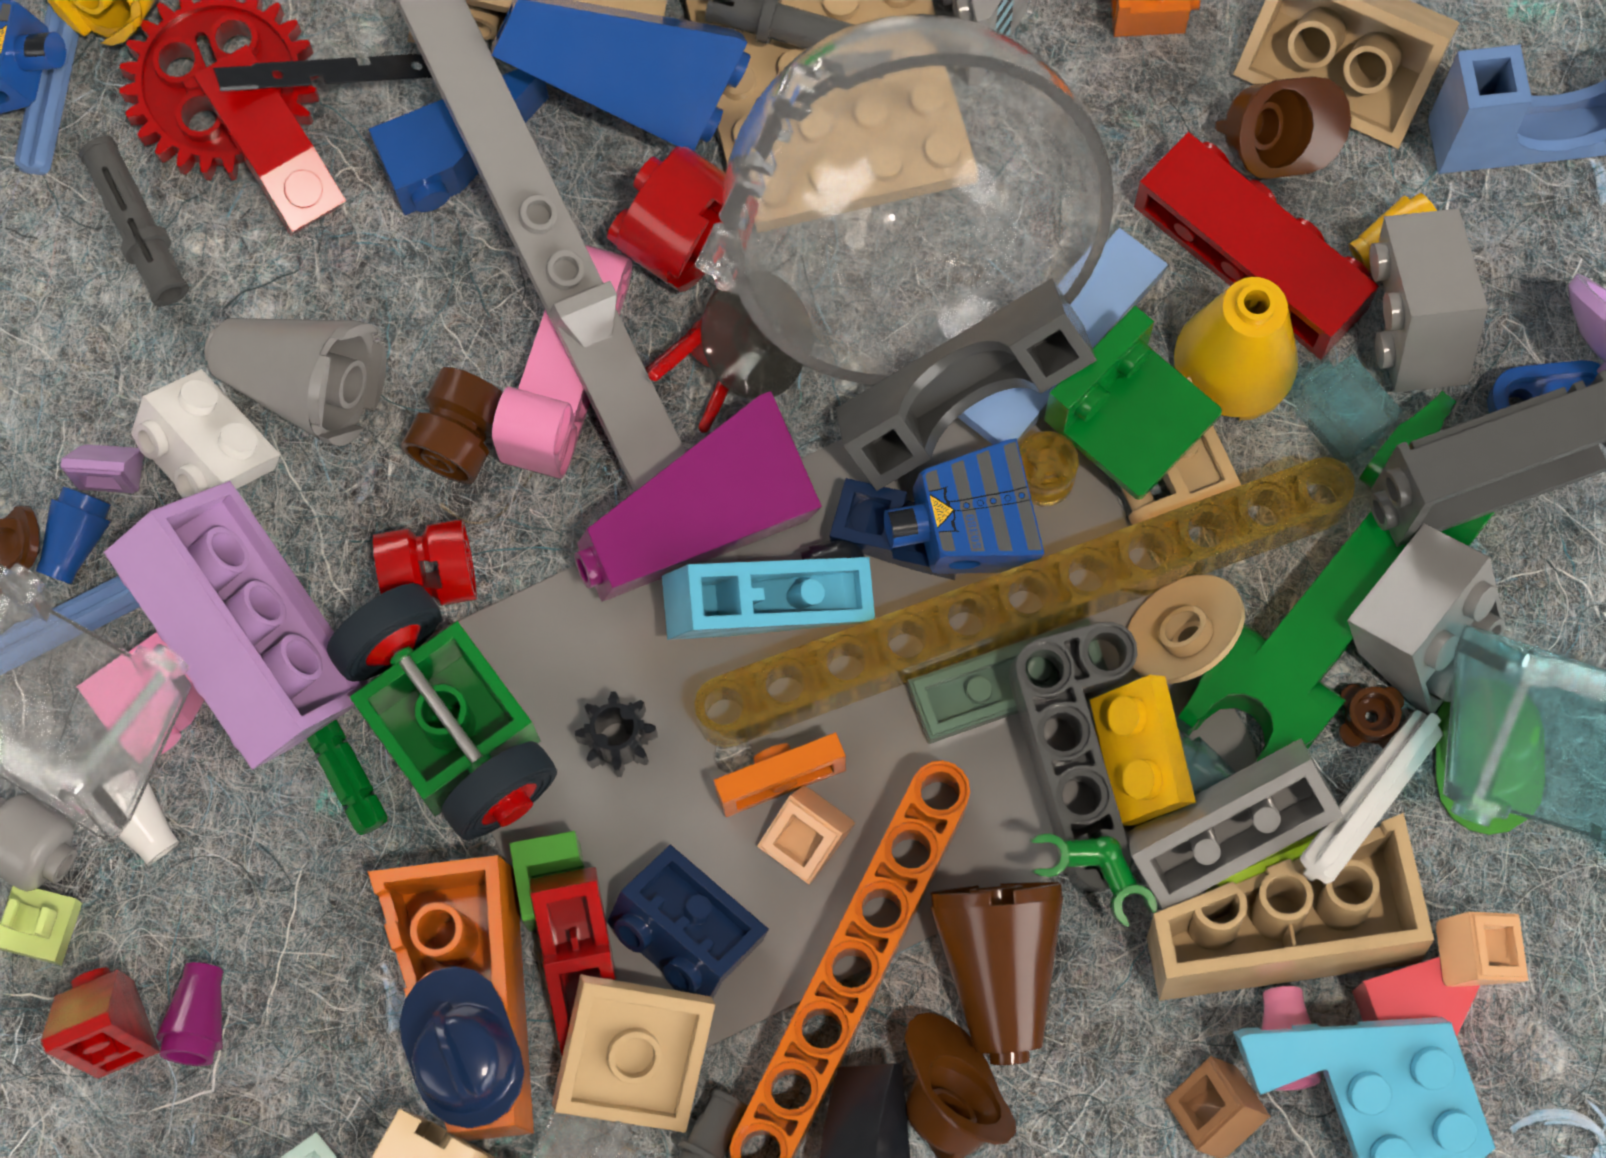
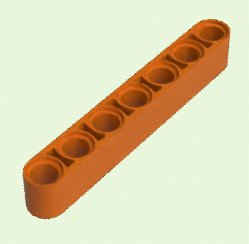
M943 760L930 762L921 767L913 777L733 1135L730 1145L731 1158H742L744 1145L749 1139L758 1135L770 1136L778 1142L781 1149L780 1158H795L837 1074L838 1068L965 816L970 796L969 780L964 771L954 763ZM941 782L948 784L954 789L958 801L948 809L936 810L924 802L921 792L926 786ZM912 839L919 841L926 847L929 859L924 865L909 869L902 867L895 861L892 856V850L903 840ZM879 897L890 899L900 910V917L895 924L889 927L878 928L872 926L866 921L862 912L867 902ZM845 956L860 957L870 967V978L859 987H845L837 982L833 975L835 964ZM827 1015L838 1022L841 1027V1035L835 1044L828 1048H817L806 1042L802 1034L803 1028L807 1021L814 1016ZM794 1074L801 1076L809 1083L811 1095L805 1105L798 1109L789 1110L782 1108L775 1102L772 1092L774 1085L780 1078Z

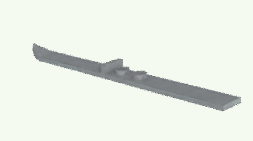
M395 0L635 492L686 451L616 310L617 293L611 281L603 283L493 56H491V52L466 1ZM731 551L700 564L739 562L735 551Z

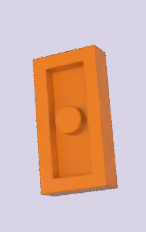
M836 732L791 749L788 743L778 744L757 753L753 757L755 764L714 779V785L724 815L729 817L796 791L803 786H809L845 772L846 755Z

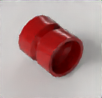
M463 519L429 524L421 536H416L410 528L373 535L374 561L381 594L401 585L416 583L421 585L441 606L477 599L474 564ZM424 560L428 562L437 561L438 569L426 573Z

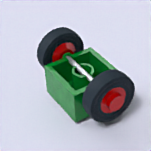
M416 583L401 585L375 597L348 617L330 638L327 652L338 671L349 681H362L379 675L352 694L350 699L434 817L443 812L446 821L461 839L473 840L491 833L500 827L508 826L525 815L531 809L533 803L552 784L556 778L557 769L545 750L538 744L541 740L533 722L458 621L422 645L437 628L441 619V612L430 594L421 585Z

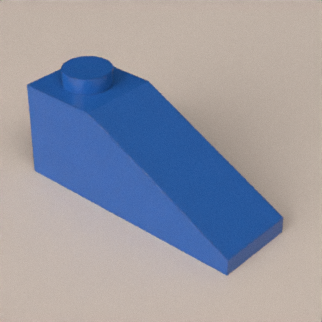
M520 69L502 75L526 123L549 99L546 82ZM443 99L369 128L377 155L404 216L415 211L429 212L440 208L450 197L461 193L479 174Z

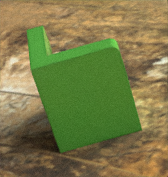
M575 831L509 843L521 917L529 932L538 930L531 898V879L585 869L581 844Z

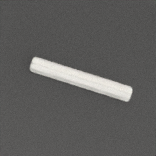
M1415 710L1404 721L1340 804L1339 808L1343 817L1324 826L1301 855L1300 861L1305 867L1303 874L1308 880L1312 882L1318 879L1325 884H1329L1337 878L1443 736V731L1438 726L1441 719L1437 714L1431 712L1429 715H1426L1420 710Z

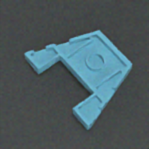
M1443 1017L1360 1021L1357 1025L1320 1027L1317 1024L1292 1025L1291 1029L1261 1030L1259 1027L1241 1028L1233 1032L1252 1086L1260 1095L1323 1071L1354 1158H1485L1496 1149L1452 1023Z

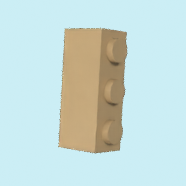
M1265 0L1233 75L1254 85L1281 79L1310 76L1328 78L1343 89L1350 103V128L1399 149L1460 22L1410 0Z

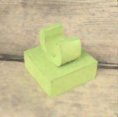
M12 886L0 922V950L62 966L82 902L76 898L37 888L26 892Z

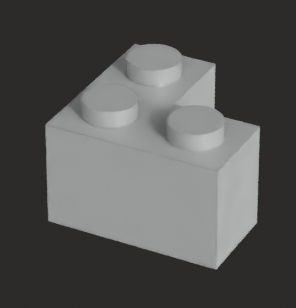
M1458 208L1384 216L1379 243L1371 244L1369 254L1372 277L1374 281H1383L1386 292L1383 297L1384 331H1378L1375 335L1377 364L1380 369L1388 368L1394 393L1468 385L1488 305L1460 210Z

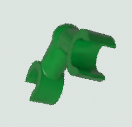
M1043 833L1035 835L1029 840L1031 843L1049 842L1055 846L1058 852V859L1052 867L1031 870L1032 873L1038 876L1053 877L1060 874L1067 867L1099 866L1113 894L1110 902L1112 916L1121 925L1129 927L1128 919L1122 909V903L1129 894L1136 893L1140 895L1148 911L1156 913L1157 903L1155 896L1149 889L1137 884L1122 854V847L1114 837L1102 836L1097 839L1063 841V839L1054 834Z

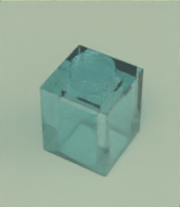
M1351 354L1335 367L1330 361L1321 364L1302 381L1300 386L1304 391L1294 412L1337 462L1344 467L1391 432L1402 409L1358 359Z

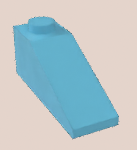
M869 557L687 564L662 575L667 640L731 637L871 623L875 621Z

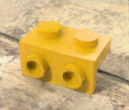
M1147 675L1090 699L1095 721V733L1101 747L1105 767L1123 825H1140L1148 820L1196 803L1165 676Z

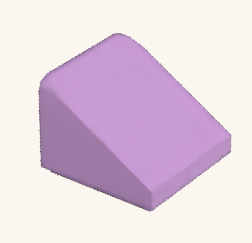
M82 445L62 458L61 468L78 490L134 494V492L139 491L144 455L139 448Z

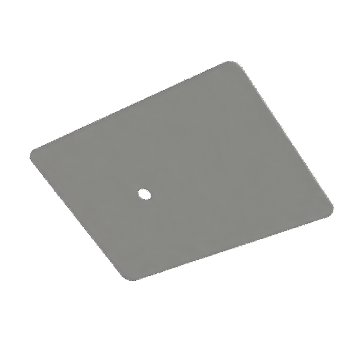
M1045 415L1018 443L1045 553L1033 571L1025 573H958L955 580L908 569L864 554L865 557L870 558L875 610L874 622L744 636L667 640L662 579L601 602L596 588L592 587L589 589L585 586L576 565L458 620L462 628L533 722L541 740L538 744L545 750L557 769V775L552 784L533 803V806L525 815L512 824L491 832L504 861L513 867L509 843L575 831L581 844L584 867H596L607 922L620 891L671 844L769 928L763 942L721 983L713 998L716 1005L705 1049L801 1002L913 777L921 767L930 762L943 760L954 763L962 769L969 780L970 796L965 816L896 954L938 934L930 908L931 892L977 885H979V888L1001 886V883L1042 882L1050 878L1038 876L1031 872L1032 869L1052 867L1058 859V852L1055 846L1049 842H1029L1035 835L1054 833L1019 713L929 744L907 687V682L910 679L1089 618L1091 625L1099 622H1114L1123 625L1127 629L1139 607L1153 593L1165 586L1163 579L1139 536L1136 535L1129 518L1102 470L1044 421ZM957 417L939 438L930 460L884 487L906 491L908 500L914 502L913 486L920 472L929 467L991 446L992 444ZM842 439L801 458L822 507L803 524L734 550L739 562L802 560L801 552L809 550V546L830 540L829 535L845 478L871 483L844 448ZM452 624L447 625L433 632L422 645H424L426 642L431 640L433 637L441 633L443 630H445ZM1097 640L1108 670L1117 669L1119 654L1116 648L1110 642ZM1133 668L1117 683L1107 688L1084 694L1094 728L1095 721L1090 699L1142 678ZM1202 675L1184 682L1167 684L1176 720L1195 692ZM613 691H616L620 703L626 706L630 702L634 704L642 700L645 703L646 712L641 720H644L645 724L655 725L658 733V738L648 741V745L642 746L647 754L648 764H637L633 760L624 765L625 770L622 777H617L612 764L607 762L603 766L599 765L593 769L589 767L586 758L591 748L589 745L578 743L575 737L576 730L584 728V724H590L584 706L588 703L591 705L596 704L600 708L608 704V698ZM1235 709L1219 710L1206 719L1198 730L1193 731L1189 736L1178 729L1194 795L1256 763L1254 743ZM1062 719L1046 721L1044 737L1047 743L1053 749L1059 751L1072 750L1076 742L1073 727ZM620 723L608 726L602 733L607 736L609 744L614 746L623 744L631 737L630 734H626L624 725ZM832 733H837L846 755V771L806 787L850 817L855 822V825L811 884L804 882L757 847L788 797L795 791L725 817L714 785V779L729 774V772L722 770L718 766L715 759L716 748L722 740L733 736L745 739L751 745L754 757L757 753L778 744L788 743L790 748L794 749ZM1079 781L1067 782L1062 793L1066 807L1072 813L1088 815L1094 806V795L1091 789L1085 783ZM941 782L932 783L921 792L924 802L936 810L948 809L958 801L954 789L948 784ZM1098 820L1083 829L1072 830L1074 839H1078L1085 834H1088L1089 839H1092L1091 834L1104 829L1102 821ZM1123 825L1126 838V832L1139 825ZM912 839L901 841L892 850V856L895 861L902 867L909 869L918 868L929 859L926 847L919 841ZM884 897L870 900L862 911L866 921L878 928L889 927L895 924L900 917V910L897 905ZM607 922L617 981L675 990L666 980L664 973L646 957L625 947ZM845 956L835 964L833 975L837 982H841L869 968V966L860 957Z

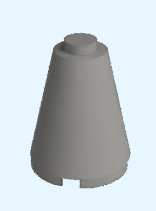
M228 318L210 332L204 347V355L208 362L209 370L215 378L317 439L336 446L351 443L364 430L365 427L355 424L364 409L375 412L381 398L386 376L387 359L385 346L383 343L374 341L371 334L378 332L377 329L371 324L357 320Z

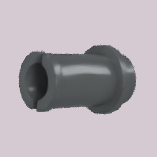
M711 1089L708 1094L709 1098L687 1141L680 1140L676 1146L681 1151L678 1158H723L748 1105L721 1090Z

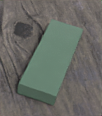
M1089 618L908 680L907 687L928 743L931 744L1017 714L1018 710L1009 679L1012 662L1027 644L1037 639L1091 625ZM1097 640L1090 642L1088 655L1092 664L1098 669L1109 671ZM1032 657L1027 660L1025 670L1030 682L1041 688H1050L1056 685L1058 679L1057 670L1051 661L1043 657Z

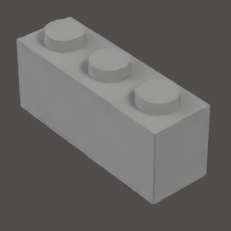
M1300 738L1194 795L1196 803L1148 820L1126 833L1131 856L1162 910L1199 894L1343 817V814L1332 791L1303 740Z

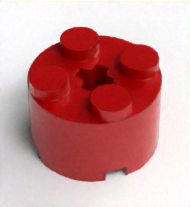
M677 146L663 162L655 156H652L645 162L633 183V187L639 192L629 209H624L615 218L608 230L607 239L617 245L620 252L679 292H685L697 284L706 274L697 268V265L711 253L720 257L732 240L749 203L741 196L750 192L748 187L690 148Z

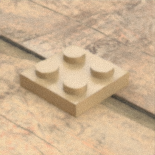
M581 975L552 1100L554 1111L556 1113L686 1133L716 1005L712 997Z

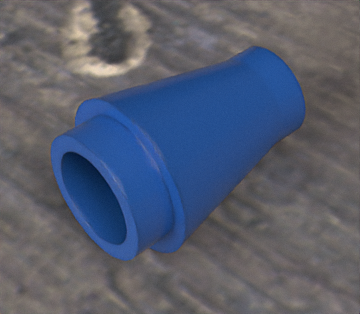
M63 486L58 499L50 500L41 557L36 572L72 585L76 573L111 523L106 520L111 505Z

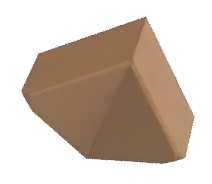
M1210 1056L1165 1099V1102L1196 1150L1216 1158L1228 1157L1271 1117L1241 1071L1235 1065Z

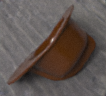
M1310 76L1281 79L1269 83L1255 84L1240 91L1232 100L1226 113V118L1215 121V129L1225 135V141L1230 152L1243 162L1247 171L1256 178L1273 179L1310 174L1324 169L1338 157L1347 141L1351 125L1350 103L1343 89L1328 78Z
M932 1012L917 1014L907 1024L905 1034L908 1054L916 1072L906 1097V1113L910 1125L920 1137L927 1141L937 1158H964L966 1155L977 1151L985 1143L994 1145L1008 1143L1016 1134V1121L1000 1093L983 1053H977L972 1038L968 1033L947 1017Z

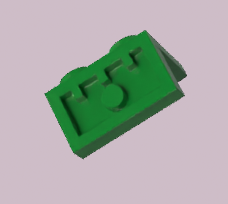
M1135 305L1093 348L1097 361L1058 383L1049 393L1044 421L1131 496L1140 500L1215 424L1221 416L1222 409L1148 346L1154 321Z

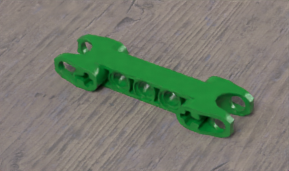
M1442 391L1413 417L1400 424L1366 466L1359 480L1372 489L1396 446L1403 442H1407L1409 446L1411 441L1439 432L1444 420L1452 411L1457 401ZM1370 511L1267 640L1244 623L1241 634L1230 652L1217 665L1202 674L1195 692L1176 720L1178 729L1189 736L1193 731L1198 730L1206 719L1219 710L1238 709L1252 715L1262 728L1264 747L1257 761L1300 738L1307 749H1309L1346 701L1321 680L1354 640L1347 620L1407 544L1396 547L1389 530L1383 531L1376 523L1372 511ZM1495 512L1441 532L1470 546Z

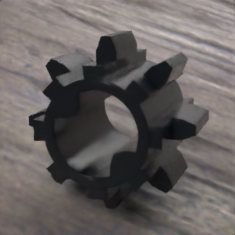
M613 691L608 698V704L600 708L596 704L591 705L587 703L584 706L590 724H584V728L576 730L575 737L578 743L589 745L591 748L586 758L589 767L593 769L599 765L603 766L607 762L612 764L616 776L622 777L625 764L633 760L637 764H648V757L642 746L648 745V741L658 738V733L655 725L645 724L644 720H641L646 712L645 703L642 700L634 704L630 702L626 706L620 703L616 691ZM620 723L624 725L626 734H630L631 737L623 744L610 745L607 736L602 733L608 726Z

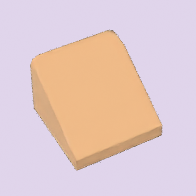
M803 786L788 797L757 847L804 882L811 884L847 837L855 822L813 790Z
M1465 912L1440 919L1436 922L1442 978L1445 986L1464 987L1529 981L1519 914Z

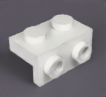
M202 369L144 395L131 432L142 454L152 459L175 484L182 498L231 481L235 489H238L275 470L280 457L279 452Z

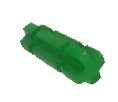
M334 720L308 737L307 740L315 754H320L317 759L342 806H348L345 813L354 830L359 835H365L383 826L388 821V816L376 794H370L374 789L352 747L348 742H343L346 736L338 721Z

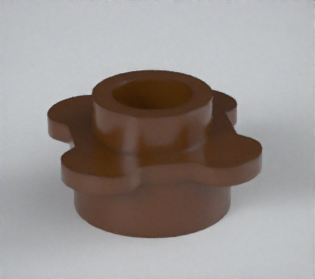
M1357 684L1347 686L1340 694L1346 700L1342 705L1345 708L1344 724L1338 731L1340 740L1351 748L1358 747L1361 743L1379 744L1384 749L1399 729L1398 725L1402 714L1401 708L1404 706L1403 695L1393 687H1367L1363 689ZM1374 712L1377 715V721L1374 723L1368 722L1365 717L1366 713Z

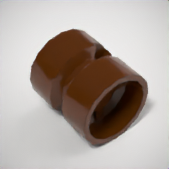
M443 367L425 398L430 411L416 415L401 443L402 450L411 459L435 474L462 484L474 483L490 453L484 441L485 439H492L494 416L503 392L491 383L467 371L453 367Z

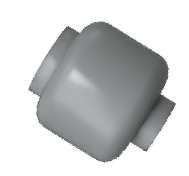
M25 793L18 794L9 800L1 797L0 878L26 892L39 888L48 880L54 884L62 880L72 867L77 856V850L71 847L74 829L70 819Z

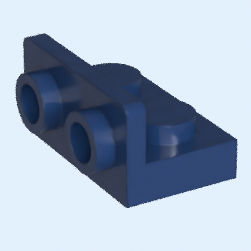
M671 844L620 891L607 920L621 943L631 951L641 953L664 973L666 980L676 991L711 996L712 999L715 997L721 983L763 942L769 931L768 927Z

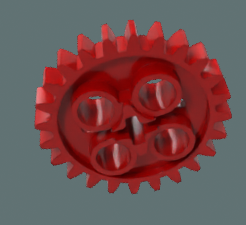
M179 0L181 8L175 12L167 5L159 2L157 8L162 21L156 25L143 19L140 25L147 37L146 41L127 40L126 42L130 53L138 60L120 63L119 66L123 76L133 81V83L119 88V93L123 100L135 104L125 112L126 117L131 125H143L137 135L144 146L158 142L155 154L159 161L165 163L178 154L177 167L181 174L186 175L195 163L198 162L200 163L201 172L207 181L212 180L217 166L225 167L231 181L237 180L239 164L245 161L219 117L217 116L216 122L207 130L195 131L189 128L191 119L201 111L215 112L193 74L207 67L197 45L198 37L206 36L217 61L229 55V53L223 51V46L227 40L238 35L251 38V43L248 47L259 63L306 60L314 54L309 40L295 41L302 32L296 19L281 24L284 12L278 2L269 6L264 12H262V0H246L244 3L240 2V0H201L193 3L192 0ZM186 57L195 60L190 72L183 76L174 77L166 74L168 66L177 58ZM280 71L272 72L274 78L280 79L283 77ZM320 76L310 77V80L313 81ZM312 85L277 87L278 93L297 122L302 125H312L313 118L311 113L302 104L319 102L317 88Z

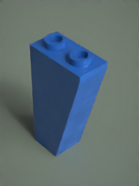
M513 0L491 45V56L676 146L688 147L693 151L699 140L708 143L713 137L723 115V109L717 107V104L727 85L733 88L737 87L751 57L750 54L744 52L748 44L744 35L732 28L574 0Z

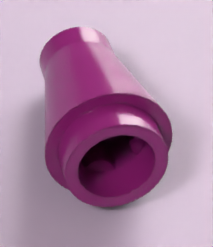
M190 962L184 965L182 978L156 1035V1039L161 1042L159 1055L163 1059L182 1065L208 1066L213 1064L215 1051L223 1048L221 984L224 971L220 967L200 962Z

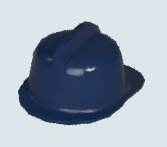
M453 966L433 971L415 984L404 1000L399 1020L401 1042L415 1084L431 1113L447 1124L469 1129L492 1124L509 1112L521 1093L525 1073L521 1050L503 1001L492 982L475 970Z

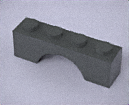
M1053 278L1049 279L837 407L836 413L844 448L878 491L930 460L939 438L947 427L959 415L982 399L1012 388H1029L1043 393L1097 361L1083 323Z

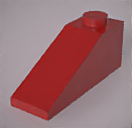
M245 45L193 74L291 236L343 206L346 199L276 88L220 91L213 68L251 66L259 63L248 45Z
M108 967L97 968L77 976L71 981L73 989L54 997L41 1037L45 1053L97 1079L160 1053L134 980L118 969L111 972Z

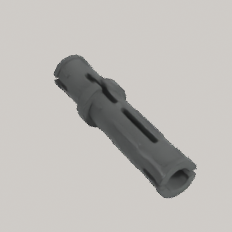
M708 0L705 13V22H714L756 34V41L769 44L771 39L868 66L876 71H881L884 63L883 54L887 53L891 33L885 31L884 33L781 4V0Z
M107 136L89 141L80 149L79 156L86 165L102 197L103 203L123 240L120 249L126 261L136 266L154 305L167 306L178 302L188 293L189 286L182 278L169 251L171 240L165 228L156 226L139 188L135 184L118 150L116 141L112 137Z

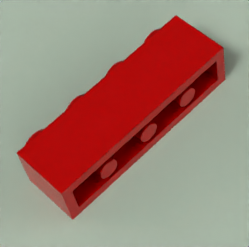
M1187 132L1139 183L1134 208L1229 286L1247 277H1261L1275 283L1286 297L1295 340L1318 359L1322 360L1369 309L1379 285L1372 280L1368 269L1355 258L1350 256L1343 257L1324 241L1320 230L1310 221L1304 218L1296 219L1277 203L1271 190L1263 183L1253 179L1248 180L1230 166L1227 156L1216 145L1210 142L1202 143L1190 132Z

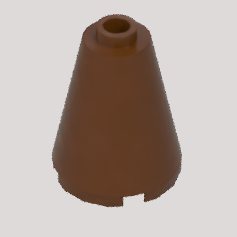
M1016 882L1001 883V886L979 888V885L931 892L930 908L975 1051L977 1053L989 1054L991 1065H1015L1030 1062L1029 1051L1043 1047L1064 897L1062 896L1061 883Z

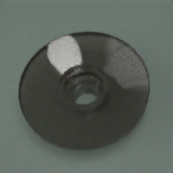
M739 276L719 286L705 307L701 324L703 351L713 374L728 390L743 398L754 400L759 395L769 391L775 397L790 388L798 378L805 362L807 336L801 312L793 298L783 287L763 276ZM764 328H765L766 333H767L768 341H767V339L765 338Z

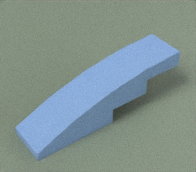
M1120 227L1061 291L1083 323L1092 349L1162 278L1168 266L1165 261ZM1057 384L1043 393L1029 388H1012L1000 391L972 405L959 415L958 418L992 445L1017 438L1019 443L1045 415L1049 393Z

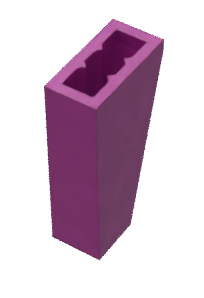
M769 391L759 395L586 529L577 542L580 551L574 554L575 563L583 583L589 589L592 587L596 588L601 602L660 580L662 575L687 564L703 563L803 524L822 507L772 392Z

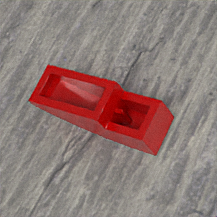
M596 867L531 879V898L543 953V966L561 1056H563L580 976L586 975L617 981Z

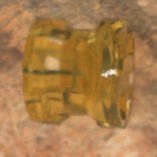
M1052 431L1037 432L1027 437L1019 446L1032 504L1040 507L1054 506L1064 501L1072 492L1079 467L1078 452L1073 443L1062 434ZM1054 473L1056 474V477L1044 479L1045 476H1050Z

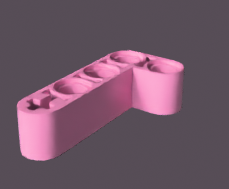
M585 245L603 283L611 281L617 293L616 310L620 315L631 279L633 260L625 255ZM546 310L544 311L518 389L508 386L501 395L493 421L492 441L501 463L562 479L571 462L590 400Z

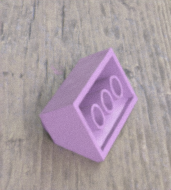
M231 481L151 510L104 551V554L119 574L122 583L130 590L156 628L159 637L167 644L193 682L196 691L206 701L229 735L231 742L240 751L252 770L292 749L354 708L355 705L350 696L369 683L367 679L356 682L347 680L332 663L327 652V645L334 631Z

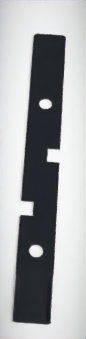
M421 53L369 56L371 65H358L356 57L255 63L251 66L213 68L220 91L312 85L310 77L323 76L325 84L432 78ZM418 62L422 65V69L416 70L411 64ZM280 71L283 77L280 79L274 78L272 72Z

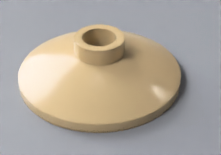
M1213 575L1188 576L1160 588L1139 607L1127 628L1137 642L1138 655L1132 668L1141 677L1147 675L1165 676L1167 684L1193 679L1213 668L1234 647L1243 629L1245 607L1240 594L1228 581Z

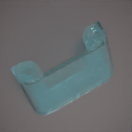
M1465 624L1455 648L1443 794L1454 801L1450 811L1466 820L1483 826H1489L1493 817L1507 819L1509 813L1590 836L1606 845V669Z

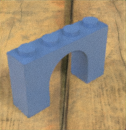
M1521 44L1458 51L1428 117L1438 174L1606 156V79L1595 85L1573 92L1547 96H1531Z

